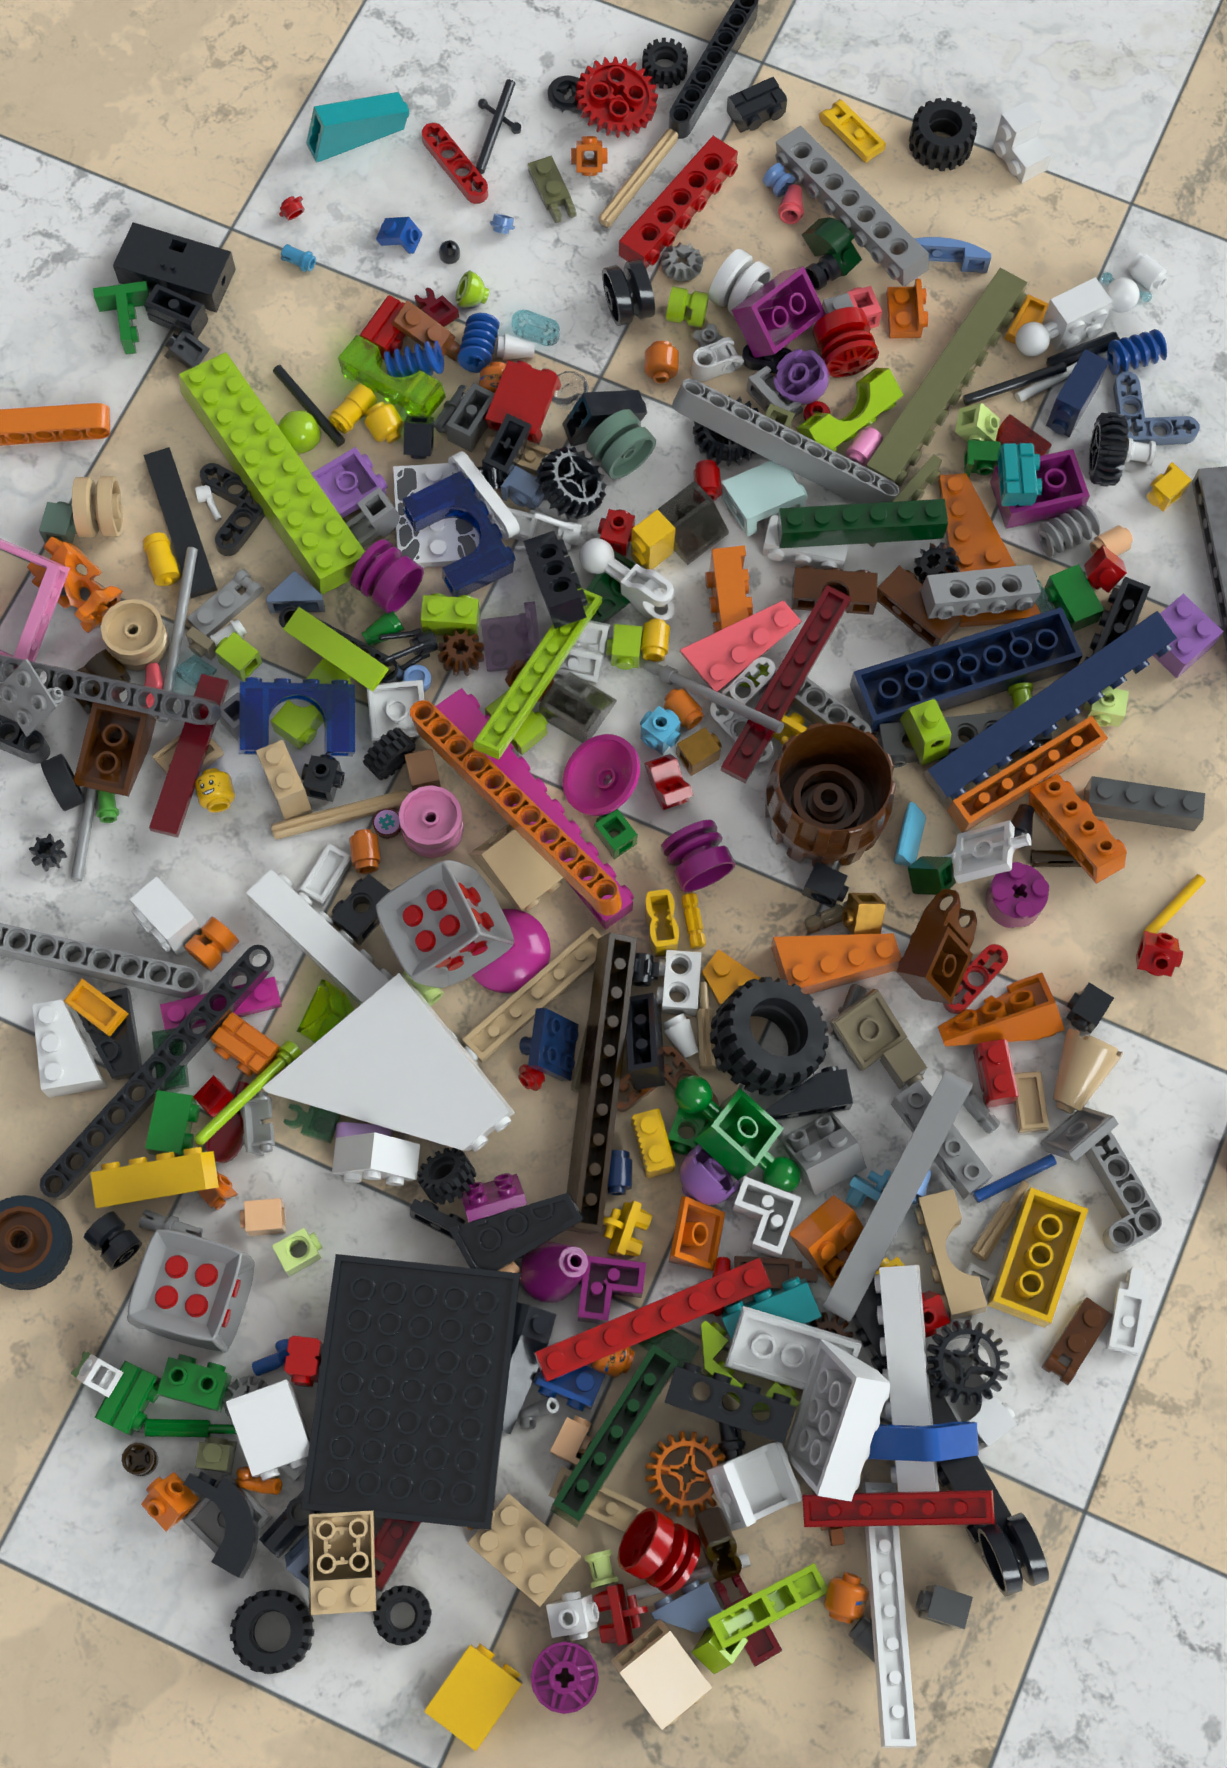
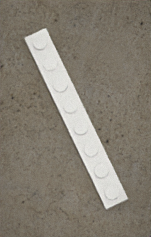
M865 1482L862 1484V1493L896 1492L895 1484ZM865 1526L881 1748H914L917 1744L899 1526Z

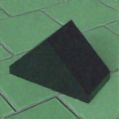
M507 413L483 463L508 474L522 458L532 425Z

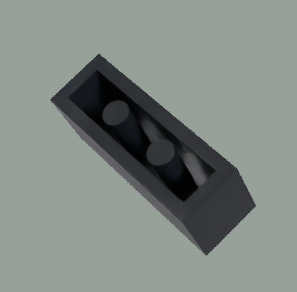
M654 993L630 996L626 1028L628 1072L636 1090L665 1086L662 1019Z

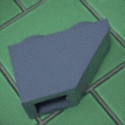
M699 1580L683 1587L684 1595L673 1600L671 1595L654 1603L656 1610L651 1612L653 1619H661L664 1623L695 1633L708 1628L710 1625L707 1619L722 1612L708 1582L701 1585Z

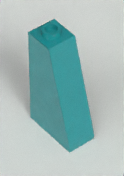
M399 92L314 106L306 144L315 161L321 162L394 134L405 128L407 118L409 117L408 104L403 101Z

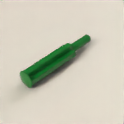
M146 1418L144 1425L145 1437L209 1438L210 1434H237L234 1424H211L209 1420Z

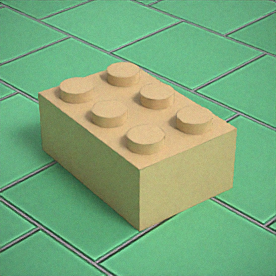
M509 1493L493 1511L491 1530L479 1529L467 1543L540 1608L581 1558L580 1554Z

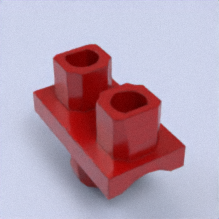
M623 1584L608 1586L607 1590L593 1595V1601L597 1604L599 1612L611 1610L613 1623L599 1626L601 1642L617 1643L618 1646L632 1643L634 1641L632 1628L642 1627L639 1614L647 1613V1606L638 1607L636 1595L625 1596Z

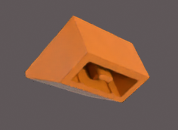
M833 1195L795 1227L789 1235L800 1253L814 1269H818V1274L833 1288L864 1227L855 1211Z

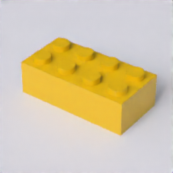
M1030 1187L1024 1193L987 1306L1043 1328L1050 1325L1089 1209Z

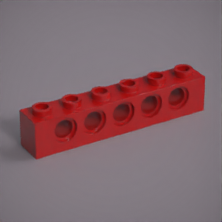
M713 135L619 240V256L626 261L639 258L646 269L649 265H654L658 261L665 247L669 248L673 244L678 232L681 229L685 230L689 226L694 214L704 209L709 197L712 194L716 195L720 191L727 177L731 178L738 168V151Z

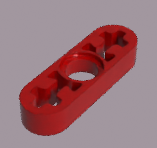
M998 944L987 946L968 966L961 981L962 986L959 985L955 996L962 991L963 987L967 993L961 1000L962 1004L949 1005L943 1003L948 1012L960 1014L965 1011L1001 972L1008 961V953L1004 947ZM995 953L1000 956L998 962H994L987 971L984 965L990 958L989 954L992 956ZM971 972L980 973L983 977V984L980 986L971 985L968 981V974Z

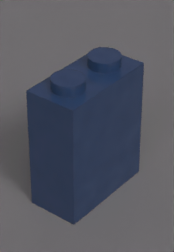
M1086 349L1084 350L1055 400L1046 423L1047 427L1057 434H1063L1070 438L1100 385L1109 363L1108 360Z

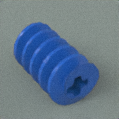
M475 313L466 320L460 352L458 353V363L469 372L480 373L492 361V354L494 353V346L500 327V322L493 315Z
M1153 329L1149 333L1134 334L1129 338L1123 337L1120 340H1112L1107 349L1108 365L1113 375L1118 374L1119 366L1123 372H1126L1129 369V364L1135 370L1138 368L1139 362L1143 367L1148 366L1149 359L1152 364H1157L1159 356L1162 360L1167 358L1165 338L1157 329Z
M437 340L435 341L434 348L426 341L425 350H422L419 344H415L414 353L411 352L408 346L404 348V355L401 354L399 349H395L394 358L391 357L388 351L384 353L387 373L396 384H401L404 379L409 382L414 377L422 379L424 374L430 377L434 372L442 374L444 371V357Z

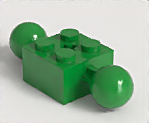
M691 1075L679 1081L674 1092L678 1107L690 1114L701 1113L709 1120L694 1140L732 1176L739 1180L758 1165L763 1170L762 1178L764 1184L788 1193L793 1192L798 1187L801 1179L798 1165L790 1158H774L768 1152L784 1128L741 1088L718 1106L712 1101V1088L704 1078Z

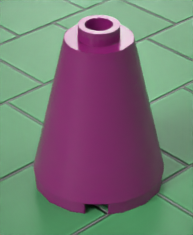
M546 1242L523 1257L521 1262V1283L526 1292L537 1301L547 1303L560 1302L572 1294L588 1268L587 1255L578 1247Z

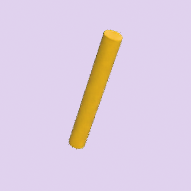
M1197 874L1144 931L1157 934L1206 882L1205 878Z

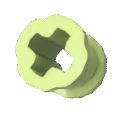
M611 1549L584 1557L585 1562L589 1563L593 1580L590 1584L591 1589L619 1582L618 1576H614L610 1560L612 1555Z

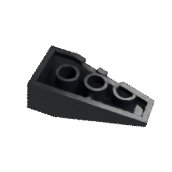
M517 1302L503 1423V1433L510 1435L539 1368L534 1352L548 1346L557 1315Z

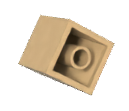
M507 824L469 853L480 869L514 909L517 910L525 908L528 911L540 902L538 897L546 891L552 893L563 884L560 881L563 877L510 824Z

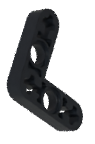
M209 463L200 470L202 485L209 486L212 493L237 506L215 536L218 552L224 556H232L239 552L265 515L259 503L254 505L251 492L247 490L246 484L243 483L239 475L219 464ZM215 473L217 474L218 479L211 478L208 480V475L213 476ZM232 485H240L243 488L238 494L228 492L229 487ZM246 517L251 522L245 527H240L236 524V520ZM232 537L233 544L227 543L223 545V540L229 541Z

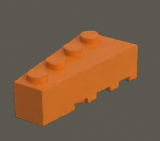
M745 545L712 549L709 572H705L706 588H711L713 596L709 597L710 613H715L716 622H713V634L753 615L752 597H746V594H749L748 569H743L746 556Z
M894 933L773 937L771 944L781 979L787 980L788 985L793 983L802 988L801 992L805 995L896 971L902 958Z

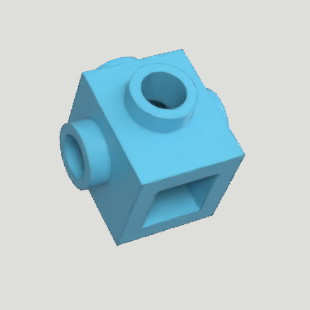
M658 706L653 713L648 711L640 722V739L649 748L655 749L662 755L669 746L672 748L681 737L679 717L669 709L664 710Z

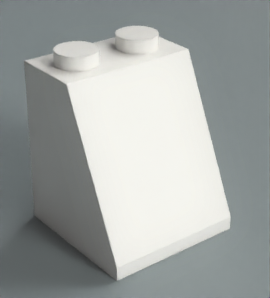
M286 1379L226 1401L252 1477L261 1476L262 1481L280 1475L279 1469L291 1465L292 1470L307 1465L310 1436L291 1382Z

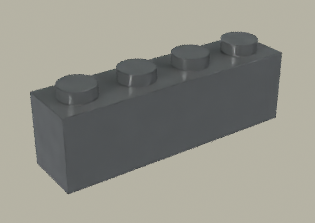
M1092 776L1084 789L1083 800L1090 805L1092 813L1098 817L1195 831L1203 821L1205 793Z

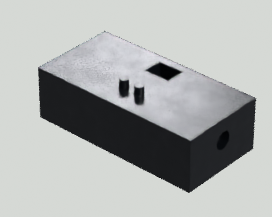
M134 222L113 264L120 284L146 281L150 293L155 285L158 284L190 298L191 301L195 300L202 303L206 310L216 313L236 270L231 251Z

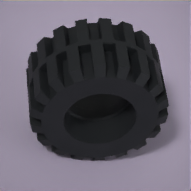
M936 98L935 102L930 100L925 102V107L920 106L914 115L909 137V149L913 151L912 156L914 159H920L919 164L922 166L928 165V169L934 170V168H939V171H945V168L953 170L956 168V165H963L965 160H968L977 133L976 117L974 114H970L971 109L968 106L963 107L962 102L958 100L956 103L952 102L951 98H946V101ZM934 132H945L952 137H940L934 134Z
M262 1590L244 1600L245 1603L237 1608L235 1611L237 1613L236 1617L232 1619L230 1627H233L230 1641H233L234 1648H232L234 1654L240 1657L239 1661L244 1666L247 1665L250 1667V1670L255 1672L274 1674L290 1670L306 1657L307 1650H310L312 1646L311 1639L315 1631L312 1627L314 1620L308 1612V1606L298 1596L283 1590ZM276 1611L282 1613L288 1619L290 1637L283 1648L271 1652L262 1649L258 1645L255 1638V1626L263 1614Z

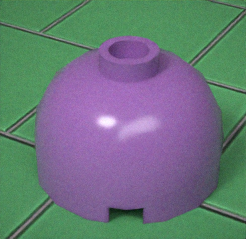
M810 349L809 351L794 350L785 355L777 365L778 372L777 376H774V384L776 390L789 402L802 403V405L811 404L825 393L829 382V372L824 360L815 351Z
M696 1145L682 1161L679 1173L683 1185L682 1191L686 1197L703 1204L715 1205L731 1197L739 1188L738 1180L733 1183L732 1175L708 1152L702 1149L700 1145Z

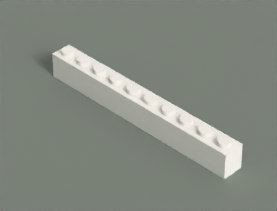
M270 869L246 892L249 901L352 999L361 1005L393 978L384 968L379 971L372 964L374 959L364 949L358 951L352 945L353 939L344 930L338 932L331 926L333 921L325 912L321 910L317 913L311 907L313 902L303 892L297 894L291 888L292 882L283 873L277 875ZM465 1046L466 1052L478 1065V1062H476L478 1056L469 1047Z

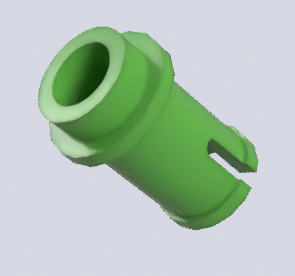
M97 790L99 809L96 811V816L102 823L115 822L117 816H119V809L116 808L115 794Z

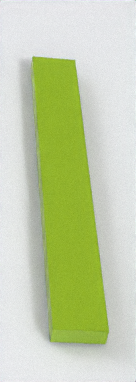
M583 589L588 605L584 606L587 618L558 628H554L553 624L551 625L473 742V749L495 759H500L602 603L601 596Z

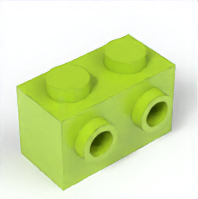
M440 593L423 595L421 611L422 632L430 629L434 635L444 636L447 634L453 636L454 629L458 630L459 634H463V631L467 628L469 636L476 633L478 635L480 620L479 599L469 595L447 597Z

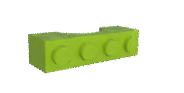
M875 368L856 382V401L852 410L845 417L838 420L828 413H815L796 428L798 433L836 452L838 445L853 439L859 429L874 423L877 420L876 416L895 407L896 401L904 396L890 368Z

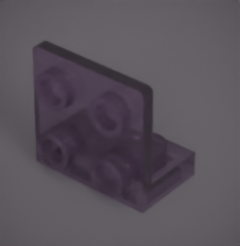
M535 601L524 602V613H519V615L481 620L488 672L508 670L515 660H525L527 662L540 643Z

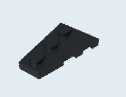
M126 987L102 993L129 1013L110 1037L78 1013L83 1022L82 1025L90 1035L96 1046L95 1049L111 1078L114 1080L132 1077L142 1066L130 990Z

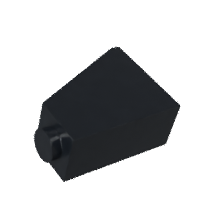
M640 391L583 392L562 423L570 446L587 443L590 435L605 419L621 410L630 409L642 421L648 412Z

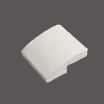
M590 620L556 674L598 682L610 624Z

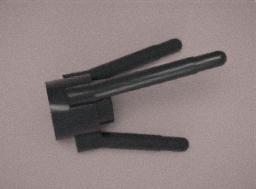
M421 628L379 635L380 640L413 637V639L409 640V648L385 657L383 662L388 663L414 653L417 656L402 665L405 671L408 667L430 657L431 652L438 650L435 635L430 629L422 632ZM395 670L388 674L386 678L392 676Z

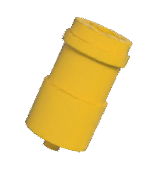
M357 384L344 398V401L331 412L329 421L338 431L343 434L351 431L354 425L366 415L367 410L377 404L378 401L373 394V390L363 384Z
M158 532L146 536L142 541L143 549L147 554L148 565L155 585L169 586L176 583L181 575L176 559L172 555L171 544L166 534Z

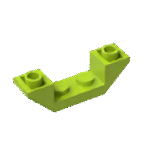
M705 1320L700 1326L703 1372L710 1377H713L714 1372L732 1378L731 1384L743 1387L744 1382L740 1384L732 1377L735 1372L731 1368L725 1367V1362L722 1360L719 1363L714 1361L715 1357L729 1341L724 1337L727 1332L716 1322L713 1321L709 1324ZM775 1382L765 1394L766 1396L773 1397L775 1392L792 1398L790 1404L796 1407L800 1403L795 1399L797 1393L785 1384L780 1386ZM728 1392L740 1404L739 1396L734 1392ZM759 1402L753 1406L752 1413L770 1412V1408L767 1404Z

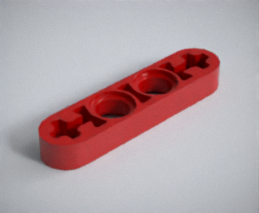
M438 123L426 124L422 129V142L466 199L474 204H480L487 200L488 184L443 126ZM437 135H438V142H439L438 145H437V140H436L433 136H437ZM445 150H451L455 154L451 158H444L441 156V153ZM459 168L469 170V173L465 176H458L455 172ZM472 181H473V186H474L477 190H480V189H481V192L478 193L476 190L472 191V185H471V182H472Z

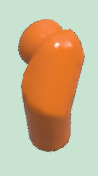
M249 1466L237 1469V1479L235 1481L242 1489L274 1495L279 1494L282 1490V1481L279 1478L262 1481L261 1477H252Z

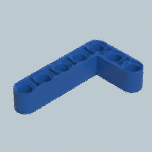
M949 1422L926 1426L879 1424L870 1444L868 1459L934 1462L979 1455L977 1422Z

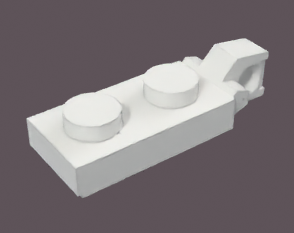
M1128 1269L1125 1283L1119 1282L1106 1345L1108 1350L1138 1356L1149 1298L1147 1288L1141 1287L1144 1270Z

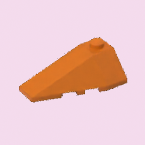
M1041 972L1008 985L1006 987L1008 991L1001 996L995 998L991 995L984 999L985 1004L976 1010L967 1009L939 1025L938 1029L944 1045H972L1007 1039V1042L1038 1040L1064 1031L1065 1028L1057 1004L1043 973Z

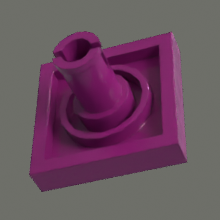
M504 1173L496 1176L493 1181L483 1184L482 1182H475L474 1185H469L471 1189L468 1193L462 1192V1202L468 1222L527 1205L517 1173L513 1175Z

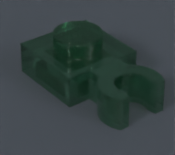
M297 1104L289 1105L288 1108L297 1112L298 1116L293 1121L284 1119L283 1122L288 1127L296 1129L303 1126L301 1130L303 1136L331 1144L336 1124L341 1116L340 1114L311 1105L308 1113H306Z

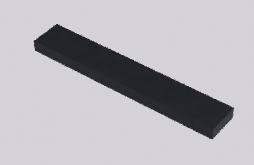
M170 447L145 454L144 458L182 573L187 547L198 549L190 593L191 598L217 591L218 589Z

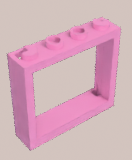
M0 538V549L47 568L15 654L12 655L0 650L1 655L24 660L28 659L35 662L70 568Z

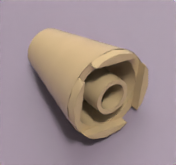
M1070 1028L1065 1034L1053 1100L1058 1102L1056 1108L1073 1114L1074 1110L1079 1112L1082 1110L1121 1059L1123 1052L1089 1035V1037L1084 1036L1083 1038L1079 1036L1080 1031Z

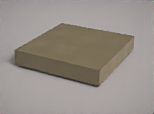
M872 989L829 1021V1024L860 1071H864L881 1058L883 1053L907 1038V1035L878 989Z

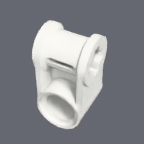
M731 337L722 338L715 343L696 349L691 367V374L694 379L701 382L709 381L723 374L732 373L743 365L744 359L737 354Z

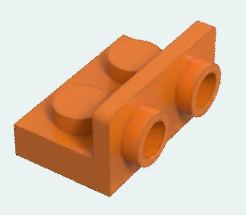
M915 279L914 286L887 287L889 338H921L923 328L928 327V311L923 309V304H926L927 292L926 288H922L921 279Z

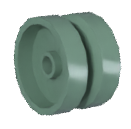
M625 409L605 419L593 431L587 441L586 450L596 461L601 462V467L609 477L620 479L635 471L648 459L656 446V439L647 428L641 427V421L630 409Z

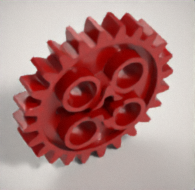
M614 56L613 62L609 63L608 59L604 57L602 65L595 60L593 68L587 66L585 73H581L576 86L575 100L578 101L576 108L583 110L581 118L589 117L588 126L597 124L596 132L604 128L606 129V136H609L611 131H615L616 137L619 138L621 131H624L625 135L629 137L631 129L638 134L641 127L646 128L648 121H652L658 105L656 103L658 94H655L656 85H650L652 76H643L644 68L639 71L636 70V62L629 66L627 65V58L622 63H618L617 57Z

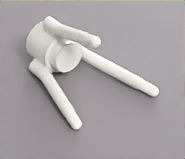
M533 509L529 511V513L534 514V518L559 527L557 539L564 540L567 550L570 551L571 545L578 546L582 524L564 521ZM524 545L515 546L516 551H526Z

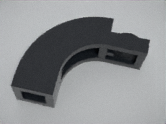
M202 1471L198 1476L189 1473L183 1485L213 1501L220 1508L225 1519V1536L211 1562L238 1578H244L254 1559L259 1535L257 1517L251 1501L243 1490L228 1478L223 1477L218 1487H215L214 1485L217 1480Z

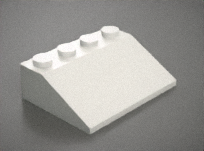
M820 1339L785 1450L788 1454L789 1462L817 1496L852 1501L854 1492L860 1484V1474L864 1462L870 1454V1444L874 1432L877 1431L880 1424V1414L884 1402L889 1397L890 1382L878 1370Z

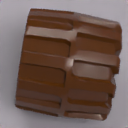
M838 721L835 724H822L818 722L808 725L807 729L799 735H792L783 745L768 777L765 818H771L770 835L775 844L784 842L789 847L786 853L789 858L800 864L805 858L812 860L813 867L816 862L832 868L835 861H839L840 865L846 866L860 860L863 853L875 845L888 823L896 789V783L892 780L894 764L890 754L885 753L878 744V738L869 731L863 732L853 727L851 723ZM821 800L832 802L833 805H826Z

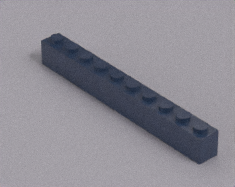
M1156 611L930 767L923 775L942 801L948 797L953 801L967 792L964 788L965 785L971 781L977 785L990 776L987 772L988 769L994 765L1000 769L1013 760L1010 754L1019 749L1023 753L1036 744L1033 738L1042 733L1046 737L1059 728L1056 722L1063 717L1068 722L1082 712L1079 706L1085 702H1088L1091 706L1104 697V694L1101 692L1108 686H1111L1114 690L1127 681L1124 676L1131 670L1137 674L1150 665L1147 659L1156 654L1160 658L1173 649L1170 643L1177 639L1176 635L1161 614Z

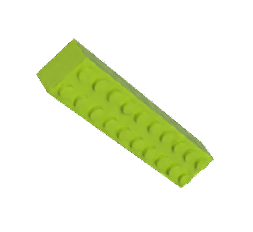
M227 352L180 373L181 394L236 474L246 484L247 490L251 492L255 502L260 504L264 515L314 588L323 595L350 581L352 571L365 553V550Z

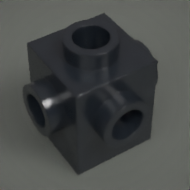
M325 754L320 755V757L311 755L309 764H304L301 779L304 780L303 786L307 796L333 802L337 788H342L345 773L342 772L340 763L336 758Z

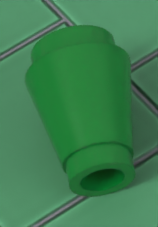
M392 611L388 614L385 612L363 631L362 635L367 644L373 646L374 644L387 641L380 640L379 635L402 632L405 629L395 612Z

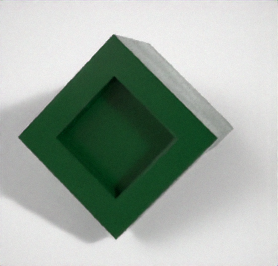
M921 856L908 867L911 888L914 894L936 895L944 888L950 889L956 884V880L953 877L954 869L951 857Z

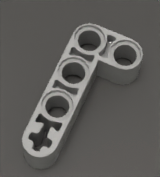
M808 677L787 711L788 713L793 708L812 724L818 722L822 724H835L829 718L833 716L838 717L842 722L851 723L853 727L863 732L869 731L871 733V728L867 722ZM808 700H815V701H817L820 705H819V706H811V705H809V704L807 703V701H808Z
M1110 1131L1100 1140L1104 1146L1096 1147L1094 1145L1085 1155L1122 1219L1112 1224L1103 1233L1105 1247L1112 1252L1118 1253L1156 1233L1162 1225V1218L1115 1136ZM1110 1153L1111 1155L1103 1161L1102 1157ZM1108 1164L1117 1165L1120 1170L1119 1177L1110 1174ZM1124 1190L1133 1192L1136 1198L1135 1203H1129L1125 1200L1123 1196ZM1140 1216L1148 1218L1151 1223L1150 1230H1145L1140 1226ZM1114 1230H1119L1125 1235L1124 1244L1116 1242L1113 1237Z

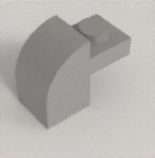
M378 487L357 503L362 512L348 521L346 525L360 545L365 547L380 535L383 538L388 536L397 526L400 515L385 493Z

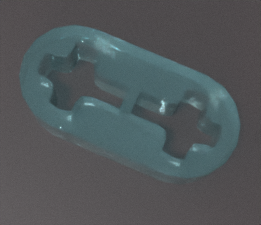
M519 310L512 316V329L517 336L543 346H553L559 341L560 328L555 320L529 310ZM524 320L528 321V324H524L523 327L519 326V323H523ZM548 329L552 330V333H549L548 336L544 335V332H547Z

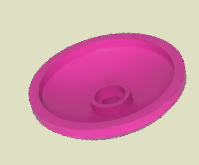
M613 734L597 735L582 743L569 758L563 774V790L570 805L579 812L589 816L605 815L622 806L633 793L639 779L640 762L636 750L624 738Z
M502 909L511 928L514 945L501 957L473 974L472 977L480 985L494 992L515 993L549 964L551 954L550 941L546 930L536 918L521 910Z

